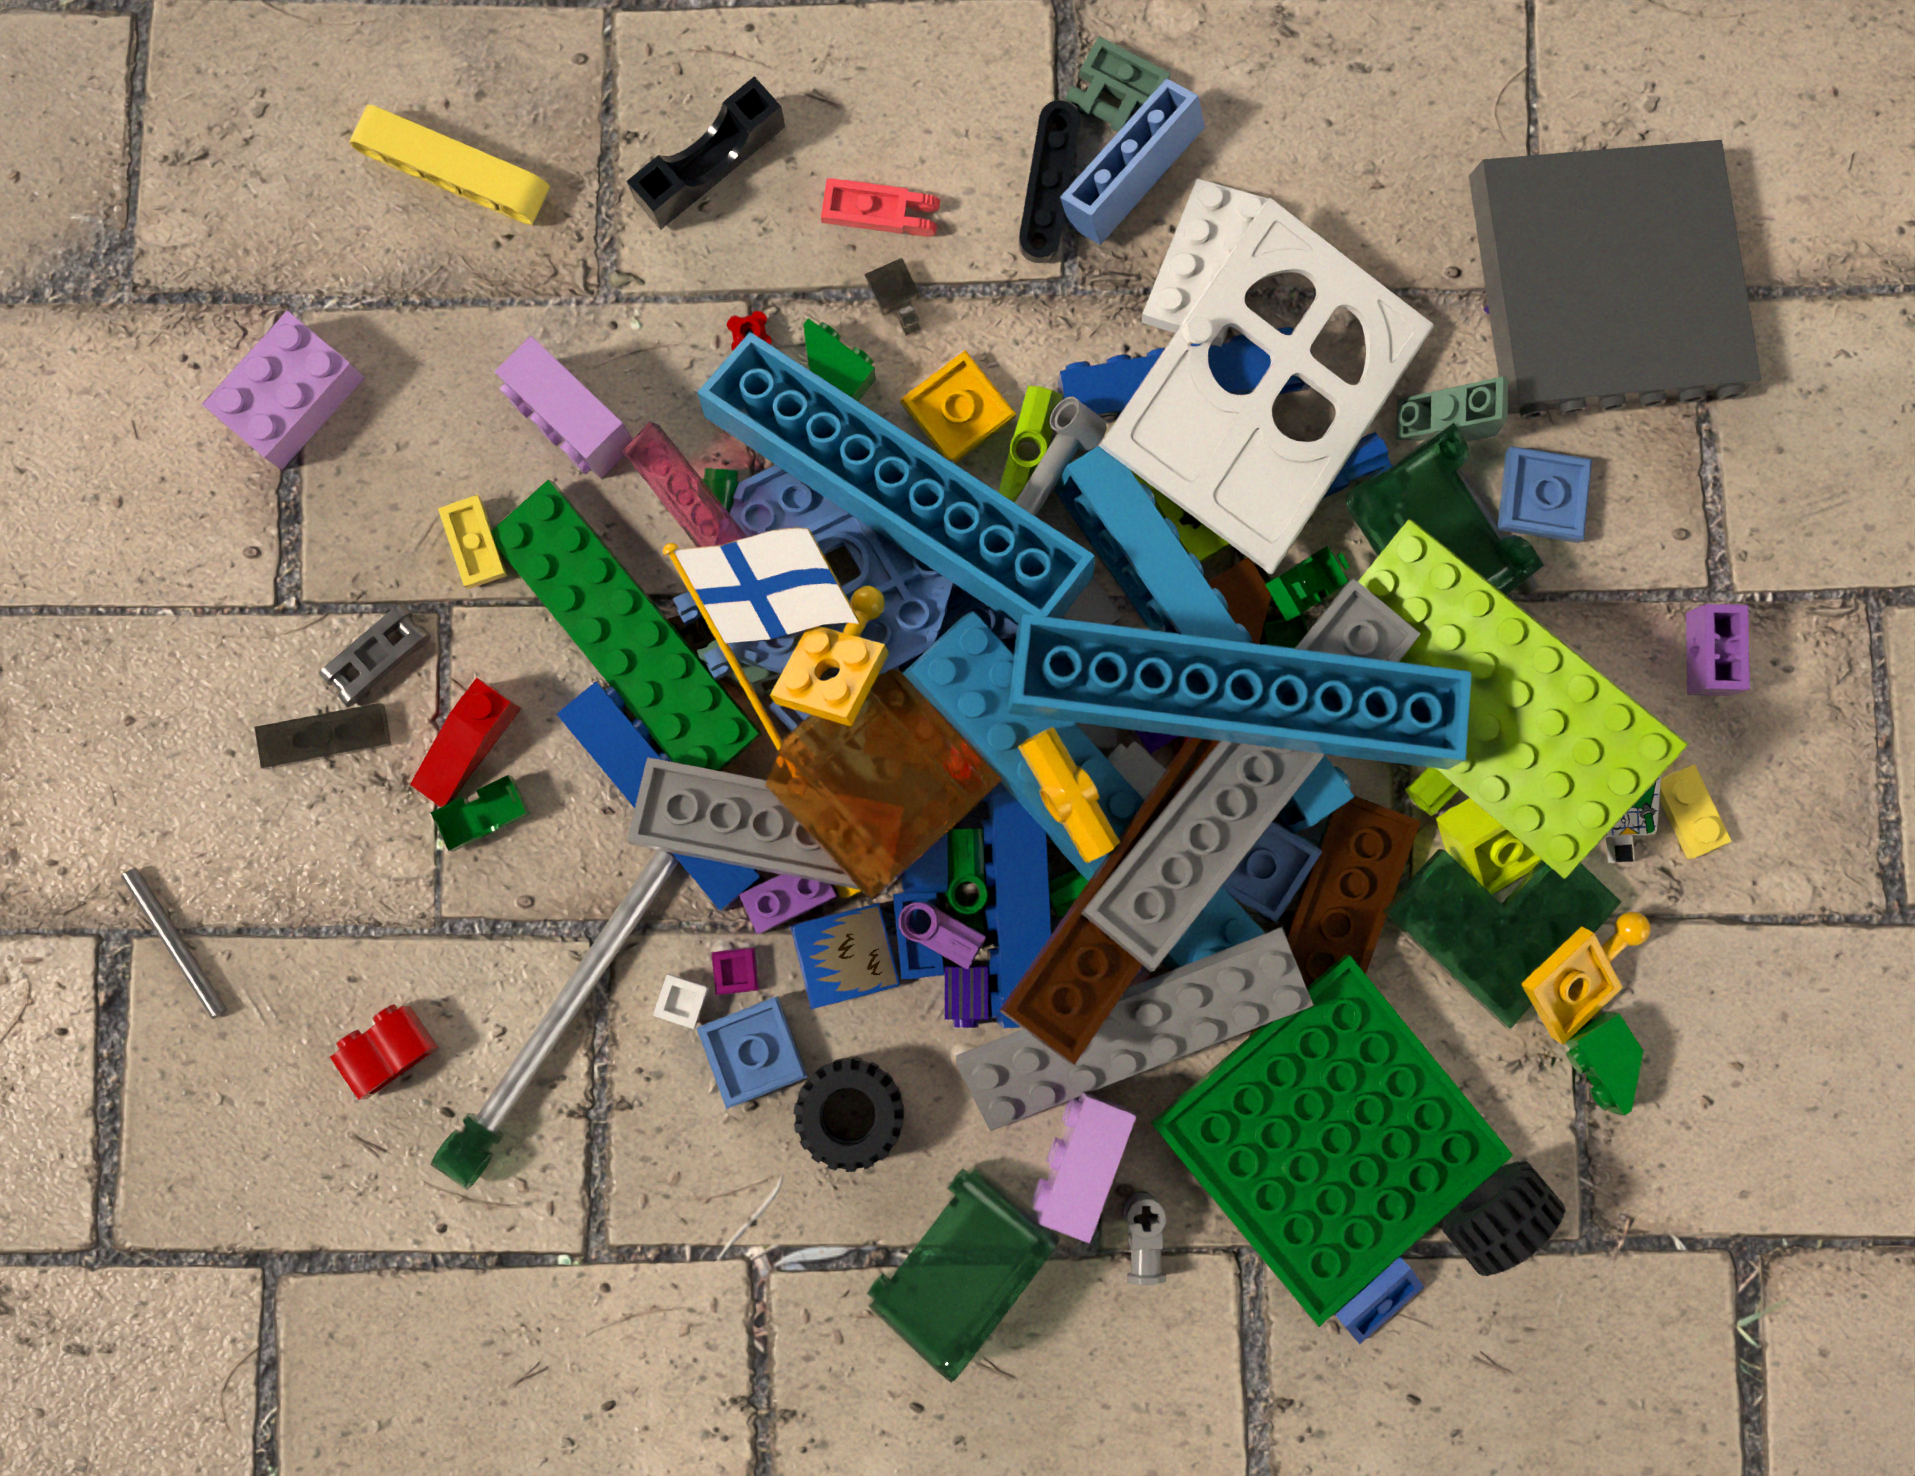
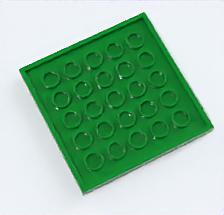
M1346 954L1307 987L1313 1006L1262 1025L1150 1122L1318 1327L1514 1156L1353 958Z

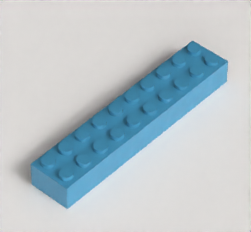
M751 332L748 333L697 392L706 419L1016 625H1019L1022 614L1061 619L1094 576V554Z
M1099 446L1066 466L1054 489L1055 493L1149 630L1253 644L1252 638L1245 627L1239 623L1236 624L1227 612L1228 604L1224 596L1218 589H1211L1203 577L1204 570L1200 561L1194 554H1187L1179 542L1180 536L1176 526L1170 519H1163L1154 506L1156 503L1154 495L1146 484H1139L1128 467ZM1325 754L1278 813L1277 818L1283 827L1294 833L1313 826L1354 798L1349 789L1351 787L1349 778L1338 766L1334 767Z
M972 611L961 617L900 676L990 774L992 773L1046 831V836L1089 882L1107 854L1091 862L1083 860L1064 825L1058 823L1045 807L1039 792L1041 786L1018 746L1047 728L1054 727L1076 767H1081L1093 781L1099 794L1097 803L1118 838L1145 800L1074 722L1008 714L1014 655L977 614ZM1221 885L1161 962L1172 971L1261 936L1264 932Z
M1022 614L1017 627L1008 714L1449 770L1466 760L1471 672Z

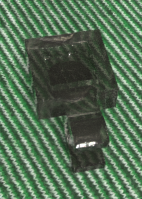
M903 258L866 273V282L882 316L894 311L905 336L920 330L921 328L918 323L920 319L912 305V302L920 299L919 291Z

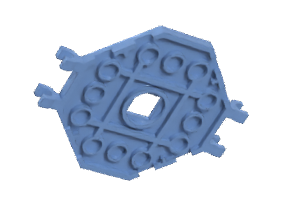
M777 465L738 483L733 497L734 504L728 520L725 519L716 546L776 529L809 528L823 555L844 545L859 569L861 575L858 578L841 586L849 603L853 593L863 586L875 587L883 594L885 608L878 618L868 621L860 635V638L885 644L889 652L873 685L908 668L938 640L954 591L955 584ZM690 592L673 598L685 626L702 616ZM847 623L820 625V627L843 632ZM805 630L774 639L728 644L739 663L782 673ZM720 647L703 654L715 681L733 671ZM827 669L822 673L820 680L827 681L830 678L836 677L840 669Z

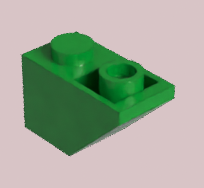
M808 318L804 322L803 327L809 370L859 402L876 380L875 367L872 366L874 363L873 359L860 348L854 347L851 350L839 341L841 336L828 324L821 322L820 325H817Z
M1604 1012L1585 1024L1566 1042L1570 1049L1566 1052V1055L1572 1066L1580 1074L1585 1073L1593 1085L1590 1093L1598 1106L1604 1111L1609 1110L1611 1113L1625 1116L1632 1112L1644 1050L1620 1013Z

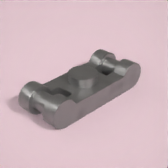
M400 604L390 610L320 671L319 675L327 685L333 684L340 692L338 698L346 707L353 706L359 702L370 688L411 653L421 649L431 639V635L423 626L418 627L412 621V613L404 604ZM398 629L404 637L394 644L388 635ZM354 665L360 672V675L352 681L346 673Z

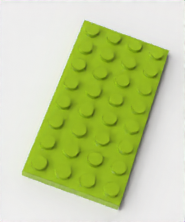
M1407 520L1358 581L1420 633L1399 663L1471 672L1466 760L1449 770L1436 769L1564 879L1576 869L1689 745L1688 742L1413 520Z

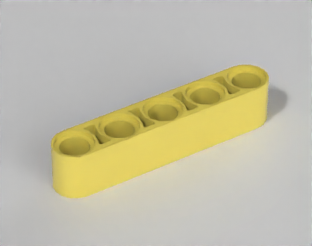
M373 105L366 106L349 140V144L354 149L371 159L527 225H533L550 189V185L546 181L527 170Z

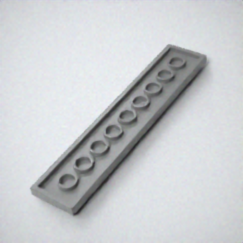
M1353 578L1341 590L1295 649L1399 662L1419 637L1420 633ZM1219 741L1081 913L1148 970H1155L1325 754Z

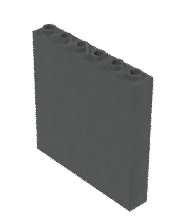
M1722 140L1483 159L1469 175L1498 376L1508 378V414L1520 413V418L1529 419L1545 415L1548 410L1560 409L1561 415H1571L1583 412L1587 409L1586 407L1600 406L1601 411H1612L1623 408L1627 405L1626 403L1640 402L1641 407H1652L1665 403L1666 399L1679 398L1680 403L1685 404L1701 401L1706 398V395L1719 394V399L1727 400L1745 395V389L1761 381Z

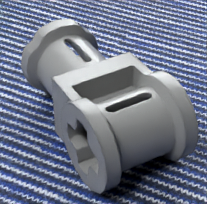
M1141 1191L1133 1193L1124 1202L1122 1210L1124 1220L1127 1223L1128 1243L1131 1250V1272L1127 1274V1282L1137 1285L1166 1282V1273L1161 1270L1160 1249H1163L1162 1230L1166 1224L1165 1210L1153 1195ZM1147 1206L1154 1215L1147 1216L1146 1223L1141 1224L1134 1215L1141 1214L1142 1207Z

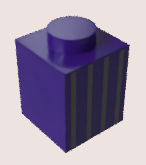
M945 966V1020H953L954 1028H978L979 1019H988V967L970 966L967 970L962 966Z

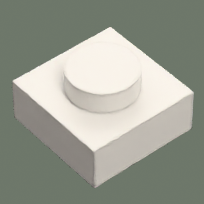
M667 974L653 1016L695 1029L709 987Z

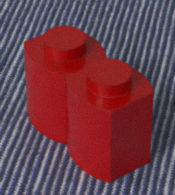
M392 1004L372 1018L375 1025L362 1034L359 1029L355 1030L336 1043L339 1050L330 1056V1059L358 1100L368 1099L439 1048L411 1006L397 1008L395 1004Z

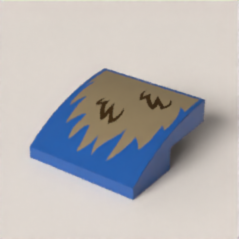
M879 903L790 926L811 1009L900 986Z

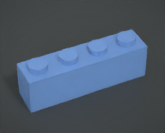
M1167 78L1061 195L1060 199L1069 226L1099 245L1106 240L1205 128L1197 94Z

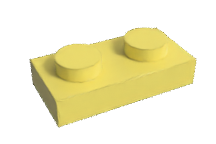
M479 495L438 508L465 588L471 589L508 576L500 551L496 547L491 532L492 527L482 498Z
M1695 764L1661 778L1659 801L1687 859H1694L1732 842Z

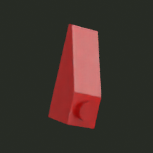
M476 677L449 713L410 785L439 807L451 803L522 708L491 685Z

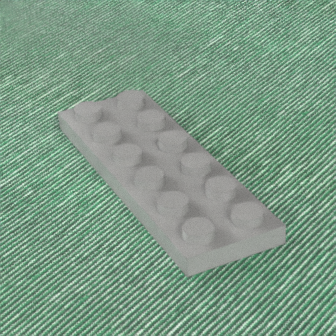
M647 757L627 841L629 845L887 895L904 807Z

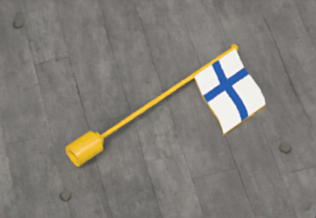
M776 529L717 546L677 549L679 546L675 543L666 544L663 548V555L668 554L797 786L808 788L728 643L774 639L824 624L860 623L810 529ZM834 885L840 898H846L861 891L859 889Z

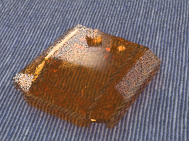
M898 668L887 670V673L877 676L852 726L810 715L791 731L782 741L778 756L765 785L771 794L866 897L872 901L981 803L1001 783L1002 779Z

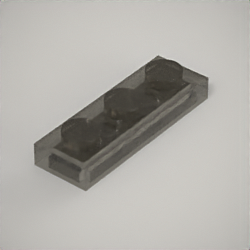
M382 703L254 727L260 766L266 770L391 746L385 705Z

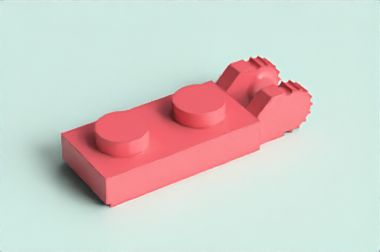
M827 178L821 222L903 234L904 231L910 235L923 237L935 236L936 223L927 219L907 217L905 215L907 207L915 211L936 212L940 207V200L933 195L908 192V188Z

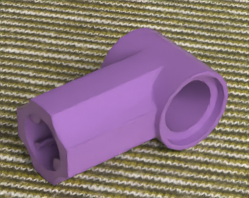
M927 901L914 902L906 906L901 911L898 919L899 928L907 939L925 945L967 970L972 965L987 937L942 912L933 903ZM916 909L925 910L931 918V926L926 933L916 932L910 924L911 914Z

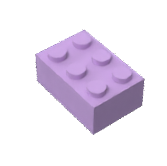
M287 310L202 405L260 455L283 470L365 377Z
M532 336L528 337L494 371L504 383L499 390L509 399L508 401L525 418L529 417L538 427V430L553 445L557 447L563 442L559 447L585 475L592 470L602 479L636 445L624 424Z
M1082 1092L1081 1096L1070 1099L1067 1102L1062 1115V1121L1066 1125L1062 1139L1054 1138L1046 1160L1051 1168L1047 1180L1041 1178L1038 1180L1031 1200L1040 1225L1090 1244L1136 1119V1115L1128 1107Z

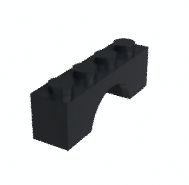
M754 76L722 102L715 121L696 142L677 154L656 156L627 180L634 200L658 228L662 230L785 128L782 106Z

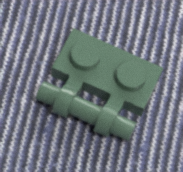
M1098 36L1079 70V78L1090 83V86L1085 92L1072 85L1065 100L1077 106L1079 113L1090 117L1092 114L1111 124L1110 129L1118 133L1132 117L1134 109H1139L1166 78L1170 79L1171 73ZM1103 90L1123 100L1119 109L1099 99Z

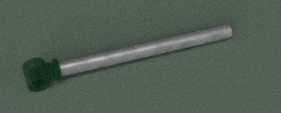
M655 851L477 1115L470 1112L466 1114L462 1120L465 1124L461 1131L458 1129L453 1131L443 1142L431 1162L432 1167L466 1190L470 1189L480 1178L493 1157V1153L489 1151L494 1143L499 1144L504 1137L499 1127L679 863L676 857L665 851Z

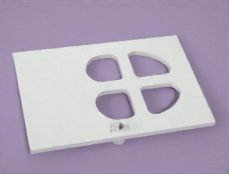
M1269 198L1099 444V447L1242 552L1267 573L1274 574L1434 328V324L1282 206ZM1290 272L1299 273L1313 283L1316 289V297L1291 335H1284L1247 307L1245 304V294L1249 287L1268 276ZM1336 308H1344L1354 313L1363 328L1366 359L1361 379L1357 385H1349L1314 359L1310 352L1312 343ZM1221 328H1235L1270 356L1271 365L1250 394L1235 395L1225 391L1216 382L1211 373L1208 363V350ZM1191 341V342H1193V343H1195V344H1201V345H1200V346H1191V345H1189L1188 343ZM1291 376H1297L1335 406L1336 414L1334 421L1323 437L1317 441L1302 442L1290 439L1283 435L1274 423L1272 405Z

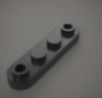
M1063 100L1052 101L1045 105L1040 112L1019 233L1020 252L1027 260L1034 263H1044L1051 260L1057 254L1060 245L1065 215L1060 197L1070 185L1080 125V116L1077 109L1071 103ZM1060 122L1066 128L1062 131H1056L1051 125ZM1040 238L1046 242V246L1036 248L1031 242L1034 239Z

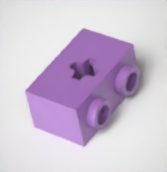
M1704 604L1686 612L1687 695L1731 696L1750 690L1748 605Z
M783 874L739 894L757 934L767 932L838 898L833 884Z

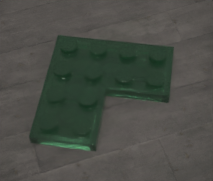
M1438 849L1383 910V913L1499 1023L1511 1029L1532 1005L1521 983L1580 927L1583 926L1595 933L1622 902L1582 863L1564 879L1540 859L1501 904L1444 849Z

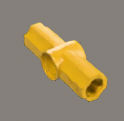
M1054 727L1047 728L1018 746L1041 786L1039 792L1045 807L1058 823L1064 825L1083 860L1091 862L1115 849L1121 842L1097 803L1099 800L1097 789L1089 775L1081 767H1076Z

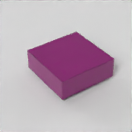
M755 948L711 952L715 995L759 990Z

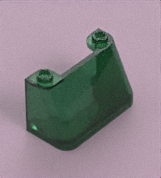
M1455 423L1441 429L1347 493L1346 503L1348 510L1377 556L1381 554L1407 520L1410 519L1505 595L1509 594L1544 566L1532 544L1521 536L1510 535L1502 539L1498 538L1456 470L1468 461L1469 447Z
M976 1164L972 1166L969 1172L962 1168L950 1182L947 1189L952 1192V1195L948 1200V1204L896 1272L893 1271L889 1276L882 1272L866 1293L871 1297L868 1307L950 1383L956 1380L1048 1260L1060 1239L1056 1230L1039 1224L1034 1210Z

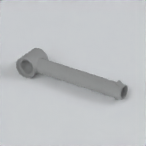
M1075 397L1063 399L1054 408L1050 417V426L1057 432V435L1015 504L1035 517L1077 449L1089 451L1095 448L1105 435V420Z

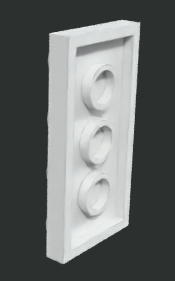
M1197 179L1143 311L1142 323L1176 333L1268 199ZM1229 327L1221 328L1211 344L1221 347Z

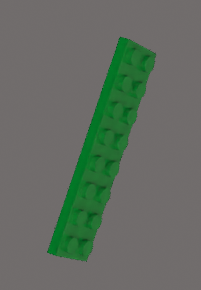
M548 479L491 531L496 547L607 683L613 686L623 698V702L634 716L647 727L648 733L672 762L722 771L763 735L718 680L715 681L708 667L701 662L699 656L553 481Z

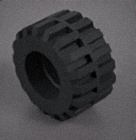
M842 1058L823 1065L802 1086L794 1106L793 1114H795L796 1120L794 1128L801 1138L799 1143L804 1151L808 1149L814 1161L818 1164L821 1161L828 1165V1169L834 1171L840 1168L846 1169V1172H855L858 1168L864 1167V1169H868L874 1166L875 1162L880 1159L882 1161L889 1154V1151L896 1145L903 1126L904 1104L899 1087L895 1085L891 1075L881 1070L879 1065L873 1062L862 1061L861 1058ZM854 1088L860 1090L874 1104V1124L867 1134L858 1139L841 1138L835 1135L826 1125L824 1119L826 1102L832 1094L841 1089Z
M1518 1161L1500 1167L1452 1209L1444 1220L1442 1230L1479 1275L1490 1276L1519 1265L1537 1252L1559 1227L1564 1217L1565 1206L1530 1163Z

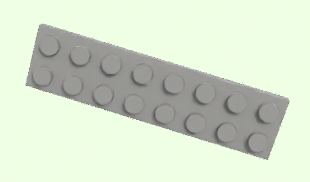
M1281 927L1127 988L1075 1065L1068 1063L1024 1029L956 1055V1064L989 1130L992 1131L1070 1099L1081 1096L1082 1092L1090 1093L1313 1006V1003Z

